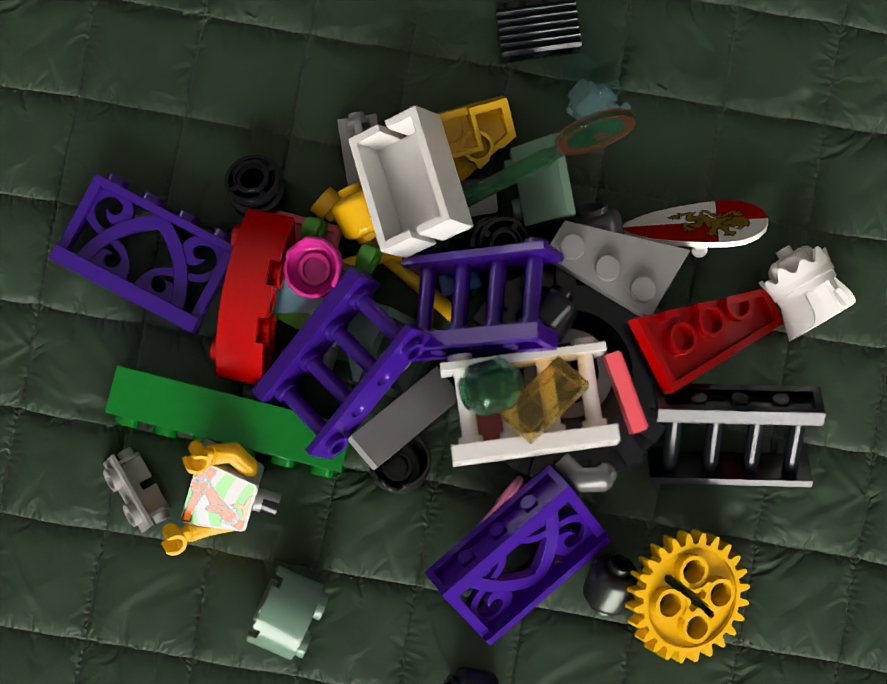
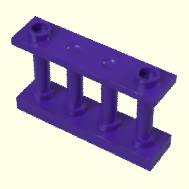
M531 237L526 238L524 243L444 253L423 250L418 252V256L402 257L401 265L420 276L416 327L425 329L432 335L425 343L422 354L415 362L447 359L448 356L461 353H471L472 357L557 350L558 333L543 325V321L539 319L543 264L563 262L564 254L551 246L546 239ZM526 266L522 318L518 319L516 324L502 323L507 268ZM490 270L486 321L481 323V327L470 328L467 326L471 272ZM455 274L450 325L446 326V330L434 331L432 330L436 276Z
M349 267L336 286L330 291L251 391L261 402L281 407L286 403L316 435L305 451L311 456L332 459L345 449L348 444V438L408 364L415 361L422 354L425 343L432 336L427 330L408 323L402 329L372 299L373 293L381 284L371 274L353 267ZM360 310L391 341V344L378 360L347 330L349 323ZM335 341L366 373L352 392L323 362V356ZM310 372L341 404L327 423L298 393L299 386Z

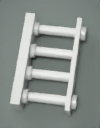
M594 337L573 339L570 341V346L558 347L557 350L521 352L472 359L471 353L448 356V362L440 363L441 378L454 377L462 437L458 439L459 445H451L453 467L617 445L620 441L618 423L607 425V419L602 418L593 358L604 356L607 350L606 341L595 343ZM577 360L586 421L582 422L583 428L566 430V425L561 424L552 363ZM536 366L545 426L541 427V434L525 436L524 430L520 429L511 369ZM495 371L503 432L500 433V439L484 441L483 435L478 434L470 374Z

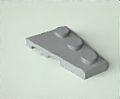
M569 221L563 222L550 244L564 254L563 262L551 264L639 317L653 314L690 252L689 249Z

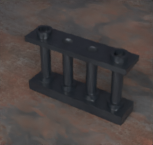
M655 383L657 422H666L663 451L648 450L647 453L650 483L812 487L813 478L808 454H801L806 426H824L826 412L819 386L688 383L677 391L664 395L659 383ZM683 423H707L703 452L679 451ZM724 424H748L744 453L720 452ZM765 425H789L784 454L760 453Z

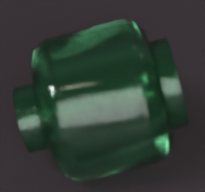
M495 357L468 365L463 373V377L458 381V389L462 403L467 410H473L479 416H489L513 409L519 401V392L524 389V381L517 367L512 368L506 359Z

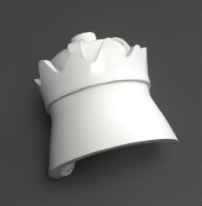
M790 245L784 247L776 253L779 260L773 263L768 271L770 280L765 283L763 281L758 282L771 296L774 303L779 305L789 342L856 302L853 293L836 278L835 267L830 260L826 247L821 249L819 246H816L812 249L809 246H802L795 251L792 250Z

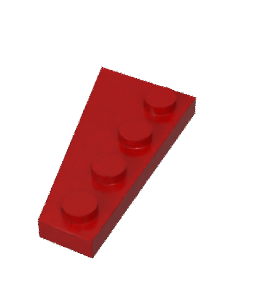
M764 289L702 302L679 309L676 308L653 315H646L627 321L664 395L677 391L784 324L773 299Z

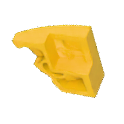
M502 95L436 113L440 115L460 182L464 181L477 168L481 169L490 161V157L500 148H504L517 137L507 97Z

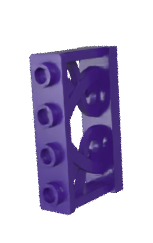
M108 172L105 178L95 173L59 243L55 244L49 259L197 335L204 322V317L225 280L233 249L231 246V235L216 227L209 233L197 226L200 222V219L181 209L175 215L162 208L165 201L145 190L141 196H138L127 190L130 183L110 172ZM113 197L122 203L123 210L118 215H112L109 208H107V219L114 226L105 229L98 222L96 207L101 200ZM134 205L153 215L134 218ZM89 222L98 235L91 239L78 254L71 252L86 223ZM173 225L194 236L182 244ZM159 230L168 246L173 269L167 267L154 268L142 274L135 284L128 282L131 260L128 251L118 240L139 232ZM110 245L118 251L121 258L119 265L114 268H110L105 264L106 257L114 255L106 249ZM202 245L212 248L216 254L215 267L205 274L189 273L188 265L198 266L206 261V259H197L195 257V249ZM158 276L174 277V284L164 281L166 289L161 293L154 291L152 287L153 280ZM189 281L207 283L192 313L184 311L188 297Z
M549 464L424 573L441 595L461 614L488 645H492L610 543L611 538L569 484ZM567 503L572 507V511L558 516L557 511ZM579 522L572 529L561 528L568 523ZM540 540L537 554L531 565L520 572L501 574L507 555L520 543L527 544ZM469 587L473 588V591L471 592L470 596L467 599V602L465 603V601L460 597V595L464 593ZM485 594V604L477 610L478 603Z

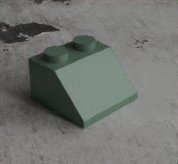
M559 133L512 147L509 154L510 159L504 160L507 183H515L517 198L511 199L513 217L522 222L527 231L562 225L564 221L570 222L576 214L564 148L558 147L554 143Z

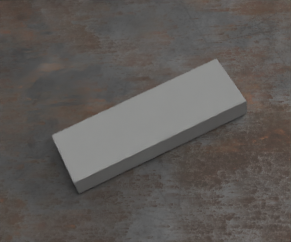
M436 366L348 438V442L374 471L457 402L456 388L447 378H441L440 369Z

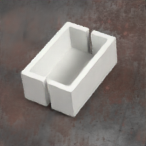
M413 106L385 120L386 127L377 124L348 139L381 252L407 258L435 245V239L444 241L474 227L439 114Z

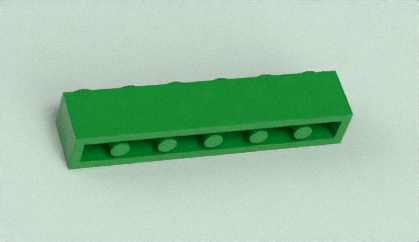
M118 365L105 413L116 415L114 423L137 429L140 421L155 425L153 433L176 439L179 431L193 435L192 442L197 440L202 444L205 439L216 443L217 441L222 443L236 442L253 458L257 451L271 455L270 463L292 469L295 461L310 465L309 473L331 479L334 471L343 473L350 447L348 442L345 449L332 459L311 456L305 449L316 435L293 410ZM323 418L326 423L329 421V419Z

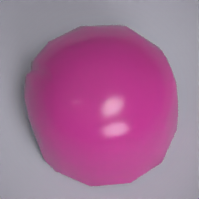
M318 236L303 237L300 241L289 247L286 252V260L283 267L286 282L300 296L314 299L326 296L344 274L345 265L341 251L331 241Z

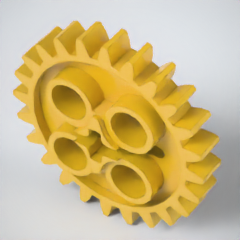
M693 529L690 534L683 530H678L676 539L665 534L663 535V548L651 543L650 550L653 556L650 559L639 556L638 559L644 566L642 571L631 570L630 572L638 581L636 585L627 588V591L635 596L633 600L625 603V607L636 612L627 621L638 628L634 636L645 642L644 647L666 660L672 658L679 663H683L686 657L694 662H698L700 652L711 657L713 653L712 644L724 648L726 645L723 635L725 633L736 635V631L731 625L733 620L744 621V617L737 611L738 607L749 605V601L741 598L740 593L748 590L750 585L739 580L747 573V569L737 565L741 556L730 551L732 545L719 540L720 537L710 533H703ZM689 562L688 569L684 573V568L686 564ZM667 575L675 584L684 587L685 592L689 596L705 605L711 611L710 616L701 608L692 605L688 597L666 583L664 580L665 576ZM715 586V590H714L713 594L711 595V591H712L713 587ZM665 596V601H664V603L660 606V602H661L662 598ZM692 619L690 626L687 628L689 621Z

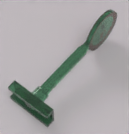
M617 108L596 112L576 120L559 132L555 138L554 146L541 149L464 189L463 193L467 206L470 207L543 170L565 155L585 154L615 143L634 129L636 124L634 114L628 109ZM461 233L444 241L435 239L436 244L432 246L435 251L447 247L448 252L466 249Z

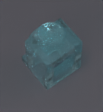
M584 79L580 80L567 95L571 102L568 104L566 111L575 120L608 109H631L627 102L619 107L615 103L618 100L616 95L603 84H599L597 87L591 80L588 83ZM615 113L603 114L585 120L580 124L585 125V123L593 125L594 127L588 129V132L596 130V128L603 129L605 132H601L602 134L600 135L591 132L595 138H599L611 132L623 120L621 114Z

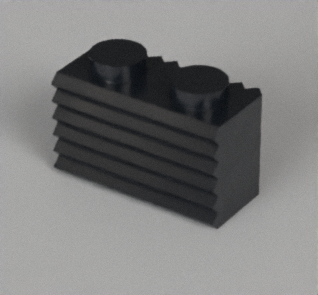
M513 0L503 3V9H498L495 12L501 64L580 53L582 42L575 0H542V4L527 6L525 0Z

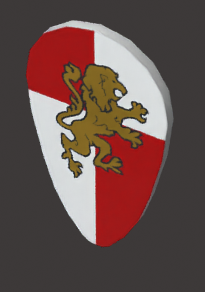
M721 200L654 211L623 224L625 235L672 246L691 247L692 254L700 258L707 254V248L746 245L759 239L767 231L768 217L765 211L755 204L738 200Z

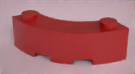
M247 209L242 223H236L231 235V246L233 249L221 295L217 334L213 338L210 348V358L216 360L217 377L257 385L274 362L277 315L272 314L276 299V289L281 290L285 280L283 267L286 260V252L289 247L296 243L294 217Z

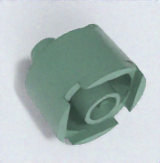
M278 565L275 572L280 579L279 581L273 578L270 579L253 617V620L256 621L253 629L257 631L255 633L248 630L245 641L289 660L294 655L302 658L312 637L309 635V624L312 618L320 620L328 602L327 593L323 592V584Z

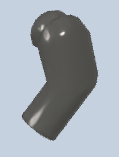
M568 452L553 466L579 492H604L613 486V482L617 478V472L613 465L602 462L597 467L583 468Z

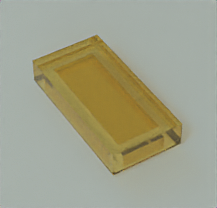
M558 356L500 412V417L529 444H532L589 388V382Z

